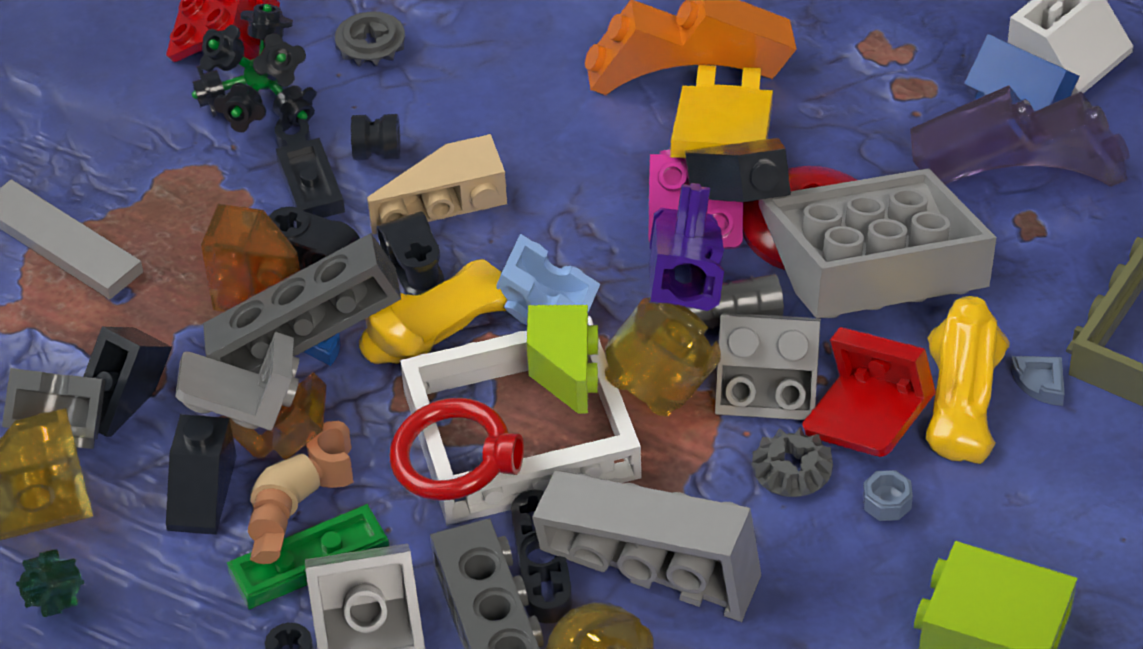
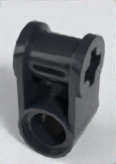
M281 207L274 210L267 220L268 232L273 237V242L269 248L270 260L280 268L296 272L360 239L357 232L349 225L341 221H332L307 213L296 207Z
M422 211L377 225V235L381 248L395 266L397 278L405 294L421 295L445 281L443 272L438 265L440 259L439 245L435 241L427 218Z

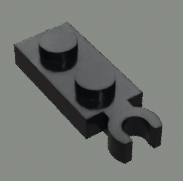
M305 119L298 120L300 131L291 135L283 131L281 124L276 125L275 136L278 148L275 150L277 162L294 207L323 218L344 213V199L320 138L311 140L308 122Z

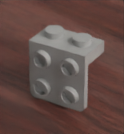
M278 332L274 333L259 374L192 352H184L179 363L175 396L187 408L195 412H214L230 417L236 424L245 428L256 429L261 427L272 431L281 406H291L298 387L299 379L295 378L299 365V358L293 356L294 338Z

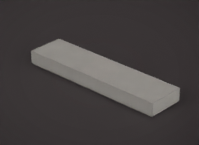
M11 179L0 188V229L108 299H112L143 273L142 263L139 259Z

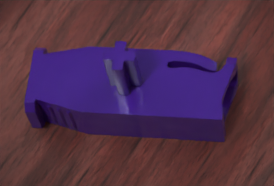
M691 183V185L682 184L678 210L660 208L654 213L649 248L651 249L649 261L651 302L670 303L705 311L719 306L724 278V269L721 267L724 247L718 221L713 214H707L710 196L709 187H701L700 184ZM684 265L689 267L690 283L683 284L676 280V266Z

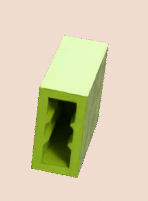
M955 541L948 559L939 558L935 565L930 583V588L935 589L931 600L922 598L918 606L914 628L921 630L919 649H1058L1073 609L1077 577Z

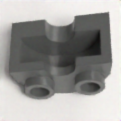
M10 368L2 427L20 430L18 440L48 443L49 435L54 434L65 436V446L94 449L95 439L98 440L106 380Z

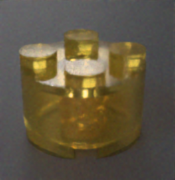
M650 297L640 301L608 341L605 348L608 367L605 369L604 374L614 387L620 390H628L635 397L645 402L655 414L665 417L669 416L673 410L683 407L712 373L721 360V350L717 340L712 346L704 336L708 327L691 310L685 306L670 303H649Z

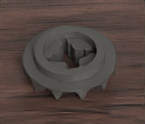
M369 11L355 14L344 20L338 26L335 33L336 49L341 51L344 60L354 59L358 66H361L366 61H372L377 66L380 59L393 60L395 52L404 50L405 30L402 23L394 16L383 12ZM370 33L371 38H374L376 43L367 44L365 40L367 38L366 34Z
M800 427L795 433L787 434L779 428L774 437H762L758 449L753 451V473L764 488L775 494L787 497L806 496L821 489L830 479L833 471L831 447L824 446L818 434L810 437L804 435ZM785 453L793 454L796 459H801L799 472L796 466H793L789 460H785Z

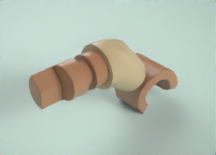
M328 421L317 425L306 438L308 457L304 454H298L269 466L256 480L251 492L250 501L253 505V513L248 525V534L255 541L250 557L251 561L260 564H271L277 561L280 557L289 517L297 510L298 504L320 486L336 488L354 483L351 459L348 456L352 449L350 432L347 425L343 422Z

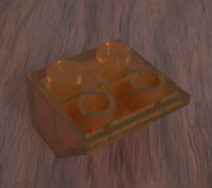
M225 204L217 205L201 243L213 310L227 311L294 275L300 269L297 251L264 210Z

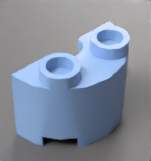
M520 234L496 284L497 289H501L507 299L504 307L506 311L525 325H527L528 305H588L589 312L600 283L576 267L564 266L558 268L554 266L547 258L548 251Z

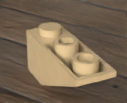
M491 134L445 144L368 196L367 201L372 234L377 233V225L420 211L424 213L427 221L430 222L506 205L505 171Z

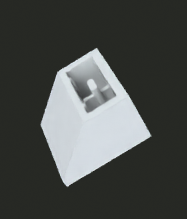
M1031 0L1010 17L1008 43L1079 75L1078 82L1071 94L1076 98H1079L1133 51L1130 39L1107 0Z

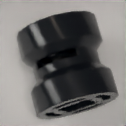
M384 114L380 119H375L373 122L367 115H352L351 147L353 160H368L372 153L381 155L385 159H400L399 115Z

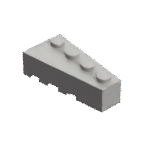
M555 470L532 516L540 550L556 556L566 557L567 560L603 573L608 566L618 568L623 575L631 579V583L650 589L654 581L682 591L679 600L700 607L703 599L726 607L725 617L739 622L743 621L762 575L751 508L739 506L732 502H717L691 497L680 492L670 493L644 488L633 483H619L593 478L586 474H572Z

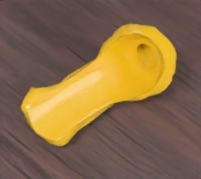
M477 259L464 265L453 277L421 295L400 293L401 300L366 318L367 329L363 331L359 339L361 353L373 364H398L400 360L429 353L434 345L463 329L475 317L481 314L506 311L504 307L507 299L501 289L496 287L501 271L486 260Z
M965 296L955 300L947 318L938 327L934 328L927 337L930 355L934 358L939 368V377L934 399L933 416L926 430V440L935 453L951 461L965 460L982 464L996 444L989 431L987 422V408L991 399L993 371L1004 357L1010 342L997 326V320L989 311L984 299Z

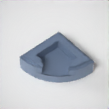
M1012 356L1011 372L1013 378L1026 394L1047 404L1063 406L1064 381L1062 357Z

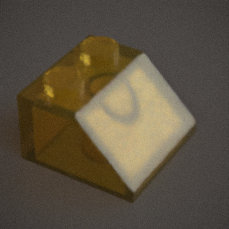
M66 408L16 420L0 438V540L94 517Z

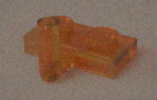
M314 372L301 382H298L291 406L286 407L282 405L272 431L267 429L261 435L254 429L236 424L230 417L224 415L220 417L230 418L233 438L254 457L264 458L275 450L286 460L323 431L327 385Z

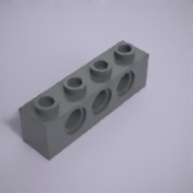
M372 233L203 323L206 357L259 374L275 332L294 338L293 356H296L401 300L396 268Z
M490 518L430 534L434 568L463 649H539V647L544 646L543 635L537 617H527L524 606H528V597L522 577L520 575L512 577L509 566H513V558L506 536L497 537Z

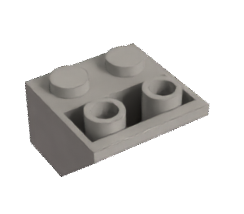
M723 312L720 317L715 414L805 420L815 408L821 318Z

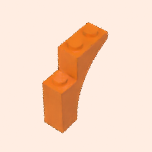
M630 0L622 12L614 15L611 19L607 32L598 44L592 45L588 50L585 58V68L588 71L590 90L607 95L617 87L642 75L662 69L688 65H718L743 69V67L762 68L761 75L773 79L797 48L790 19L741 0H686L681 4L677 16L641 2Z

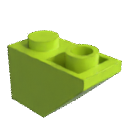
M528 305L527 356L529 376L575 412L588 413V393H598V363H589V355H598V325H589L588 305Z

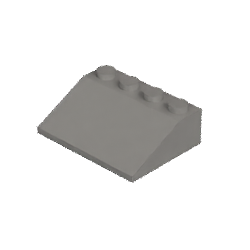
M930 169L791 191L789 196L759 200V207L795 294L816 319L835 318L840 314L866 309L878 310L888 305L904 302H922L927 298L948 294H965L970 290L990 287L997 237Z

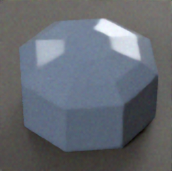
M876 471L864 481V510L877 520H900L912 509L911 481L898 471Z

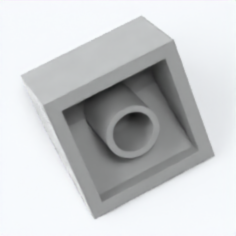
M408 543L305 559V570L318 649H425L411 551Z

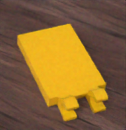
M698 65L696 86H682L671 137L670 157L686 158L685 151L768 139L773 90H760L762 68L743 67L742 86L715 85L717 66Z

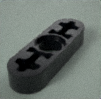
M528 490L519 494L511 505L512 526L520 576L524 582L528 597V606L525 607L530 617L536 616L538 622L551 624L566 618L572 609L570 576L566 557L555 556L550 562L543 564L534 563L527 557L530 552L540 548L536 530L532 531L529 512L536 510L545 492L542 490ZM551 580L552 595L555 601L545 602L542 596L541 582Z

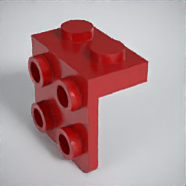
M181 0L178 6L179 11L176 22L170 34L166 56L172 62H177L202 50L203 37L208 30L215 29L220 31L225 30L229 25H234L240 30L239 39L244 44L243 56L252 60L259 56L260 39L248 35V21L242 20L240 14L242 11H254V6L258 4H271L279 7L280 2L278 0Z
M840 327L830 339L840 376L802 424L804 433L808 437L818 434L821 441L877 457L886 456L893 450L936 393L926 350L912 344H905L869 333Z

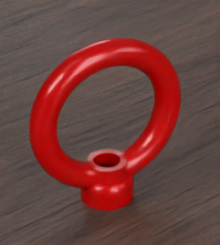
M466 398L442 399L419 408L400 425L390 446V465L398 482L414 495L440 501L469 496L487 486L499 473L517 475L521 470L524 457L522 435L509 433L503 419L488 405ZM450 418H466L477 422L486 430L488 437L485 439L483 446V461L466 475L450 480H434L419 474L411 464L410 450L414 440L425 428L438 421Z

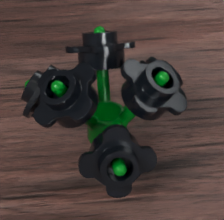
M258 4L254 6V11L247 10L241 12L240 18L248 21V35L260 39L259 56L252 60L243 56L244 44L239 39L240 30L238 27L229 25L225 30L217 31L210 29L205 33L202 46L204 56L200 60V66H196L200 80L192 82L194 88L192 97L198 100L200 108L209 105L213 117H217V112L223 113L233 130L241 133L246 132L251 122L254 120L261 121L266 115V108L258 91L271 89L277 96L272 107L273 111L280 118L276 125L281 124L283 131H287L292 125L299 127L298 120L305 119L307 122L315 113L312 105L317 92L312 87L302 90L299 86H290L295 81L294 72L298 64L303 63L306 59V53L301 46H291L283 41L284 28L291 27L293 20L284 17L280 7L271 4ZM239 64L244 67V75L221 82L218 71L213 69L217 67L223 71H229ZM231 89L229 93L225 95V91Z

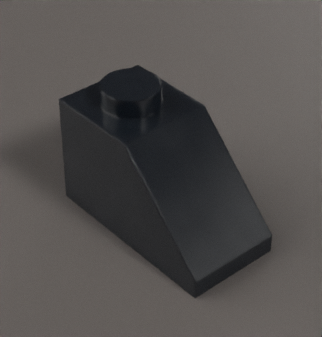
M779 138L685 151L689 185L696 183L700 184L701 187H709V200L747 202L791 195L786 148Z
M101 327L83 376L106 380L99 426L100 434L112 437L152 396L157 389L172 346L134 327Z
M180 414L169 453L166 507L167 531L217 535L237 457L230 418Z

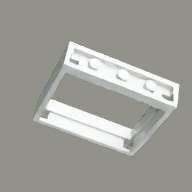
M588 316L589 325H594L591 317ZM519 331L502 337L472 342L463 346L400 360L404 394L411 414L430 403L427 394L528 371L527 331ZM599 337L598 355H589V363H598V393L615 436L523 458L521 470L517 475L499 473L487 486L466 496V500L454 502V500H439L446 525L511 510L512 502L519 494L528 490L545 491L555 470L572 474H586L593 478L619 483L641 478V446ZM436 423L428 426L418 435L432 479L450 480L471 472L453 475ZM624 459L623 462L614 464L615 460Z

